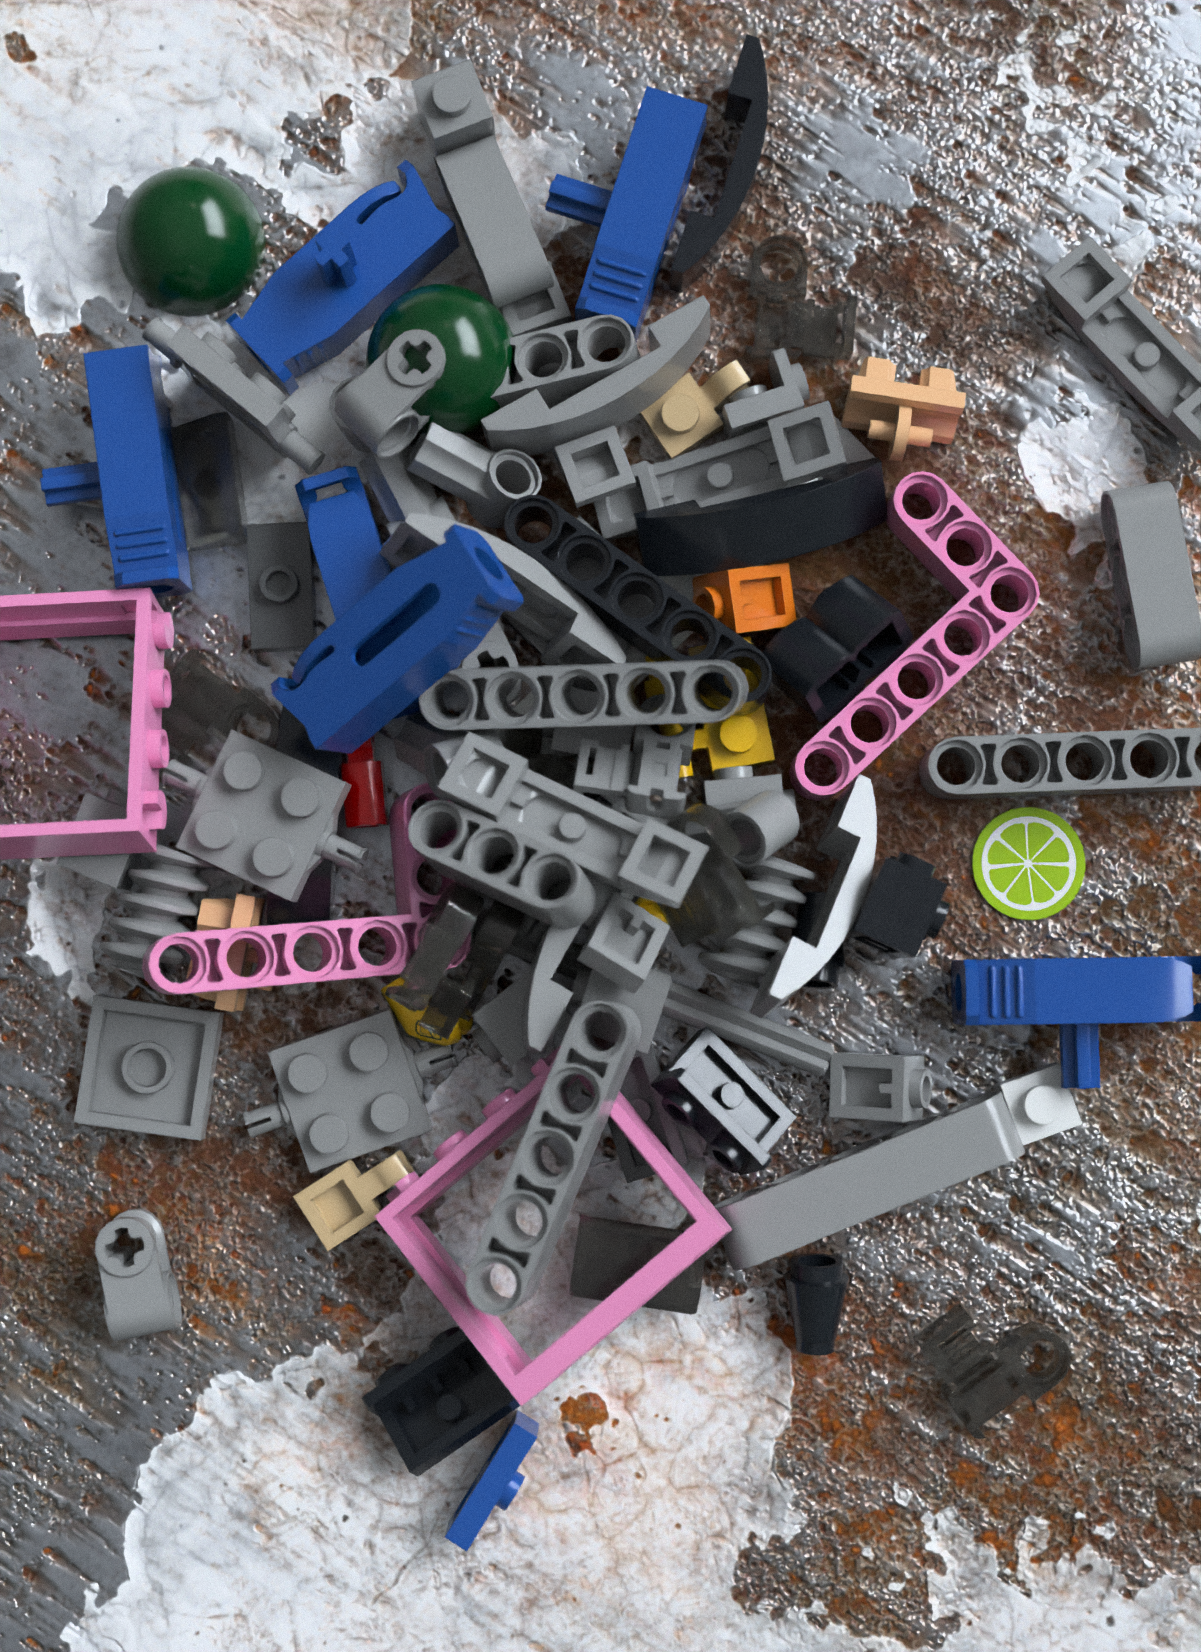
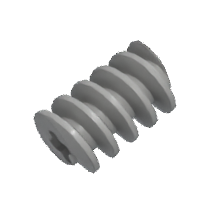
M160 844L156 845V852L138 853L150 863L149 869H128L126 874L141 887L140 893H119L117 898L118 901L132 912L131 917H113L109 919L108 924L123 936L122 940L101 942L99 949L114 960L112 964L114 967L145 979L142 970L143 956L150 945L168 935L192 932L178 920L179 916L199 915L200 906L187 896L188 892L209 891L211 886L207 880L196 872L197 868L217 867L207 861ZM168 946L163 950L159 957L158 965L163 977L172 983L175 982L174 979L161 969L160 966L182 963L183 955L173 946Z
M769 856L758 865L750 868L739 867L733 864L747 877L746 880H728L725 883V890L738 900V903L719 904L715 910L717 915L729 924V928H710L706 934L720 948V952H702L697 958L710 972L759 990L761 985L757 982L758 976L765 975L770 960L766 958L767 952H777L785 944L775 934L776 928L797 927L798 921L784 910L785 904H805L807 897L793 886L794 880H814L816 873L774 856Z

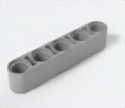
M611 314L598 315L510 337V346L515 349L514 364L517 368L515 380L512 383L508 367L502 384L490 398L496 400L501 409L537 389L549 409L641 358L630 325L622 318ZM609 348L623 349L622 354L615 360L610 362L596 360L604 350ZM548 363L561 364L559 370L551 376H535L536 372L543 365ZM353 376L342 381L333 390L330 397L329 410L333 420L349 443L359 451L370 453L369 447L336 415L334 410L336 400L342 390L357 377ZM416 434L410 445L415 444L420 435Z
M719 659L460 668L450 670L420 695L419 704L426 720L435 727L445 730L711 723L725 720L741 710L747 700L749 686L747 677L740 667L730 661ZM711 671L723 674L731 683L733 690L732 698L725 708H711L704 703L700 696V682ZM644 674L654 675L660 679L665 688V700L656 711L644 709L635 698V684ZM580 676L589 678L598 688V704L590 713L580 711L571 702V685ZM515 679L523 680L532 689L533 705L525 715L516 713L507 703V688ZM452 681L461 684L468 694V707L461 716L453 715L444 705V690Z
M1201 728L956 736L944 739L925 753L920 761L919 777L921 784L928 793L936 798L946 800L1200 791L1201 771L1195 763L1194 755L1199 743L1201 744ZM1135 745L1146 748L1154 757L1155 768L1150 778L1138 775L1131 766L1130 755ZM1070 748L1081 749L1091 759L1092 771L1086 781L1075 778L1067 770L1066 755ZM1008 750L1021 753L1028 761L1029 774L1023 783L1013 782L1006 777L1002 770V757ZM942 753H954L964 761L967 771L966 778L962 784H949L938 774L937 762Z
M603 1000L588 1002L579 1008L571 1019L467 1272L465 1281L467 1296L473 1306L482 1313L493 1316L507 1314L531 1300L539 1288L640 1042L642 1032L640 1020L635 1012L624 1003ZM604 1012H609L615 1016L621 1030L618 1042L609 1050L600 1048L592 1036L593 1023ZM578 1074L589 1079L595 1093L592 1105L585 1112L577 1111L567 1100L566 1091L568 1083ZM550 1137L561 1141L568 1152V1163L561 1174L552 1173L542 1162V1146ZM522 1200L532 1202L541 1212L542 1226L537 1236L526 1234L517 1224L516 1210ZM495 1263L507 1266L515 1276L516 1289L511 1298L501 1296L491 1285L490 1275Z
M994 1091L975 1097L713 1205L733 1229L721 1239L733 1270H743L766 1262L1022 1156L1025 1153V1149L1001 1091Z

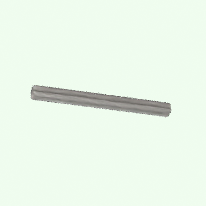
M483 909L473 930V938L477 942L531 963L537 950L536 946L527 942L528 937L536 927L532 926L523 939L514 931L520 925V921L490 909ZM571 942L555 972L575 980L580 967L592 971V968L577 960L583 946ZM671 981L662 1015L698 1029L708 1026L718 1037L814 1075L823 1076L827 1071L834 1052V1047L830 1043L764 1017L759 1018L749 1013V1011Z

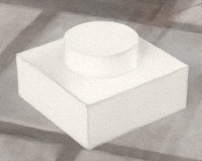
M1054 1062L995 1084L997 1090L1002 1093L1023 1145L1082 1124L1070 1089L1061 1088L1060 1063Z

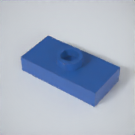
M519 1410L516 1411L450 1518L444 1538L467 1552L493 1508L497 1506L505 1511L509 1507L524 1481L525 1476L519 1473L517 1469L537 1438L538 1422Z

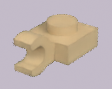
M737 360L724 366L701 387L697 385L688 372L663 396L639 413V416L668 459H673L676 456L692 451L724 429V423L716 412L723 408L725 404L731 403L730 397L748 388L747 384L750 383V379Z
M402 1149L362 1175L353 1160L350 1159L293 1197L322 1244L329 1251L377 1220L374 1216L383 1208L376 1197L415 1170Z

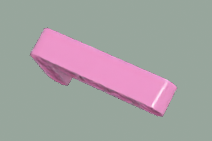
M915 472L900 481L887 502L888 520L886 522L898 539L958 602L796 754L789 770L790 780L795 790L806 799L815 801L826 800L842 790L1031 614L1038 603L1039 587L1033 574L941 478L933 473ZM909 494L922 495L931 504L932 517L923 520L912 518L903 508V497ZM953 539H960L969 543L975 552V563L969 566H962L953 562L947 554V542ZM993 585H1007L1015 591L1019 602L1016 612H1004L994 605L990 594ZM956 626L969 632L973 640V650L970 655H957L948 649L944 640L946 628ZM914 669L924 675L928 685L925 698L913 699L902 693L897 680L901 670ZM867 711L877 716L882 724V735L879 741L868 743L858 739L851 728L852 715L856 712ZM819 753L832 759L837 771L833 784L818 786L809 781L804 770L805 760L808 756Z
M425 783L401 794L395 799L390 808L389 825L397 915L175 933L158 939L148 947L143 956L142 963L145 980L154 990L162 994L182 995L447 970L458 966L465 960L471 944L467 887L441 875L442 885L438 893L429 895L424 892L418 885L417 870L422 862L427 861L413 848L408 837V826L412 817L411 808L415 799H424L427 802L440 799L435 796L429 784ZM457 829L444 833L438 840L436 849L449 845L454 840ZM430 925L441 928L447 937V950L439 960L430 957L422 944L423 934ZM367 930H373L383 938L386 946L385 955L376 966L365 962L359 953V940ZM302 935H308L316 939L321 945L323 952L319 966L312 972L300 968L293 956L294 945ZM236 940L246 941L257 952V967L246 978L234 974L227 964V951ZM168 946H179L191 956L193 963L192 972L180 984L166 980L160 973L158 966L159 957Z

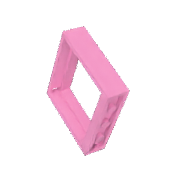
M150 587L0 596V641L135 634L126 819L0 825V860L156 852L157 830H163L167 822L166 799L163 791L159 790L160 768H167L170 754L168 736L166 731L161 729L162 708H169L172 700L170 675L168 670L164 669V651L173 647L174 625L171 613L163 611Z
M560 1046L549 1056L541 1058L534 1064L531 1072L536 1078L516 1094L512 1088H509L494 1098L481 1112L487 1120L471 1134L467 1135L464 1130H460L444 1141L433 1152L438 1162L421 1177L413 1171L394 1184L396 1187L386 1195L390 1203L374 1216L521 1406L536 1397L733 1230L619 1091L609 1117L693 1218L695 1223L533 1361L497 1315L493 1316L482 1313L473 1306L466 1292V1275L419 1215L531 1119ZM576 1075L568 1083L567 1087L579 1078L594 1097L595 1095L593 1085L583 1075Z

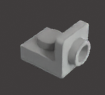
M785 348L771 352L768 372L774 389L767 391L766 385L751 386L730 397L731 403L724 405L721 420L724 423L723 431L726 440L767 427V420L803 409V401L810 399L809 387L800 363L790 365Z
M614 892L590 924L586 932L588 939L577 960L634 994L646 980L671 926Z
M833 1052L830 1060L829 1117L890 1122H908L922 1119L923 1108L929 1106L932 1096V1078L930 1071L924 1069L923 1055Z

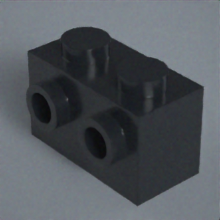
M899 852L898 857L890 856V858L885 857L875 861L863 904L846 936L897 959L915 958L923 940L927 936L934 939L946 919L950 903L942 900L948 884L932 877L936 869L935 866L904 852Z

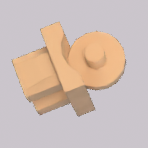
M866 357L859 374L852 375L842 413L841 427L868 431L867 438L889 441L888 460L902 462L907 444L930 448L931 442L951 445L958 420L965 408L966 393L956 391L953 370L932 366L922 369L917 385L895 382L896 365L890 360Z
M236 894L235 900L228 898L202 899L197 920V931L260 926L265 899L243 894ZM236 940L228 949L226 960L228 967L234 974L246 978L251 975L253 963H258V956L251 944L246 941ZM192 960L190 961V964L188 966L186 979L192 972ZM273 986L259 987L256 989L272 991ZM248 989L193 994L206 1000L216 1001L214 1009L236 1012L244 1011Z

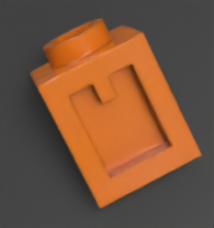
M789 563L729 569L695 576L692 579L694 593L692 602L737 634L784 628L797 620Z

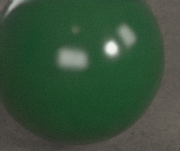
M186 166L167 169L141 183L126 201L119 217L116 233L119 262L132 288L152 306L180 316L207 315L220 311L236 302L249 290L256 280L265 256L266 239L264 225L252 200L236 183L212 170Z
M431 284L420 286L396 298L376 321L368 341L366 368L402 333L414 329L426 330L438 338L445 349L446 362L440 379L438 378L434 383L435 386L432 389H428L411 406L419 415L430 416L429 421L418 431L417 435L427 433L428 426L432 422L448 431L461 433L464 436L482 429L481 419L500 409L498 402L492 399L491 396L502 384L507 368L509 367L512 383H514L517 372L514 364L515 349L510 346V337H514L508 322L489 300L462 286ZM427 345L420 352L411 346L406 351L404 357L409 363L406 374L413 369L423 374L430 368L431 364L426 358L428 352L432 349L430 346Z

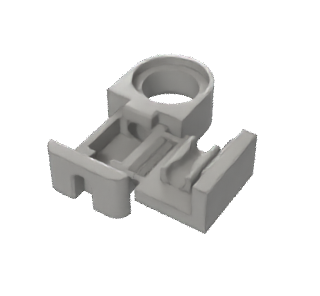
M665 694L654 695L646 699L641 707L650 711L658 710L665 700ZM679 723L683 731L673 736L659 735L648 724L636 725L632 752L629 751L630 745L622 744L621 750L599 747V740L582 738L573 791L581 795L588 792L621 798L624 792L626 793L625 808L630 813L668 819L680 818L683 815L687 793L677 792L680 765H690L696 723ZM590 753L596 754L592 775H590L591 765H588ZM651 795H659L662 797V801L655 803L650 801L649 797Z

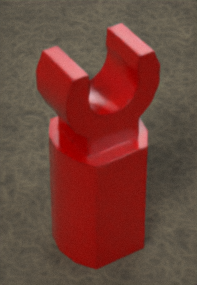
M374 734L353 753H347L348 763L341 764L342 781L352 785L344 801L346 828L348 829L389 825L384 765L382 761H376Z

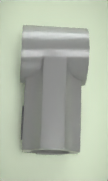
M433 422L428 426L427 433H422L418 438L406 464L408 471L465 500L467 509L472 517L480 524L490 528H503L505 514L509 506L518 498L536 495L542 483L539 467L526 453L516 449H503L496 453L461 433L448 431Z
M410 444L391 458L381 459L371 451L364 460L359 462L389 521L386 527L390 535L409 513L433 515L455 521L443 497L437 498L429 481L407 470L408 466L406 464L412 451Z
M422 713L413 715L405 719L403 729L394 737L397 759L424 774L435 796L440 800L448 801V798L438 792L437 787L468 732L439 729L430 724ZM492 729L470 731L504 748L501 739Z
M770 790L758 793L749 800L684 810L683 815L678 819L666 818L670 821L667 827L709 846L700 867L724 863H733L739 867L746 868L758 865L789 844L797 836L800 826L799 814L794 804L785 795Z

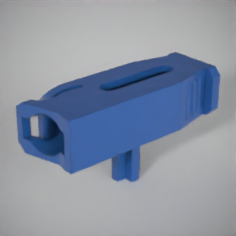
M647 86L613 191L560 174H556L555 179L552 180L545 210L600 228L580 296L575 306V321L598 315L611 314L620 317L630 325L637 343L687 192L699 145L707 127L706 114L708 105Z
M404 160L397 167L400 182L405 188L403 193L395 181L382 183L359 196L273 273L242 319L234 313L226 320L232 334L289 395L299 388L295 378L341 354L378 320L382 312L396 298L413 289L460 246L455 223L448 215L436 208L414 165L407 160Z
M147 344L83 353L97 462L42 469L43 478H40L41 490L45 493L46 505L53 507L102 500L116 589L150 587L156 598L184 595L193 592L172 418L165 399L162 383L161 356L152 354Z
M343 466L302 479L295 485L335 620L341 617L392 572L388 559L379 554L383 546L382 538L368 494L356 466ZM342 482L344 489L348 491L317 501L316 490ZM419 697L386 725L421 714Z
M453 524L444 532L445 543L394 569L311 642L294 666L293 679L278 677L271 683L272 695L305 726L309 739L315 749L353 753L450 670L456 669L461 664V661L478 647L505 610L514 612L524 604L522 594L486 539L477 531Z
M1201 956L952 960L951 1002L953 1024H1059L1061 1088H1100L1098 1024L1201 1021V1003L1193 1005L1192 972L1196 975H1201Z

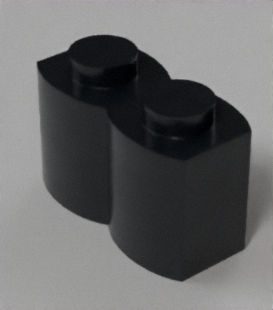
M850 575L823 590L816 598L806 617L798 619L778 631L771 638L762 653L768 658L771 665L772 683L817 721L822 722L846 707L858 694L867 679L883 672L901 656L912 641L913 635L898 608L856 577Z

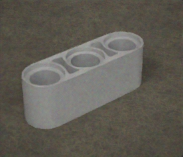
M488 136L435 156V165L445 194L490 302L498 308L554 287L545 253L494 136Z
M1169 481L1103 491L1100 502L1102 528L1125 650L1130 665L1134 670L1199 660L1201 658V620L1179 504L1173 485Z
M429 801L419 807L412 815L408 826L409 840L413 848L441 875L553 927L562 929L573 928L585 922L592 914L596 903L595 889L574 859L566 853L450 801ZM457 829L456 836L449 845L436 849L438 840L444 833ZM514 854L512 863L505 871L491 875L492 866L497 859L504 855ZM566 879L572 881L569 890L563 897L558 900H546L548 891L553 884Z

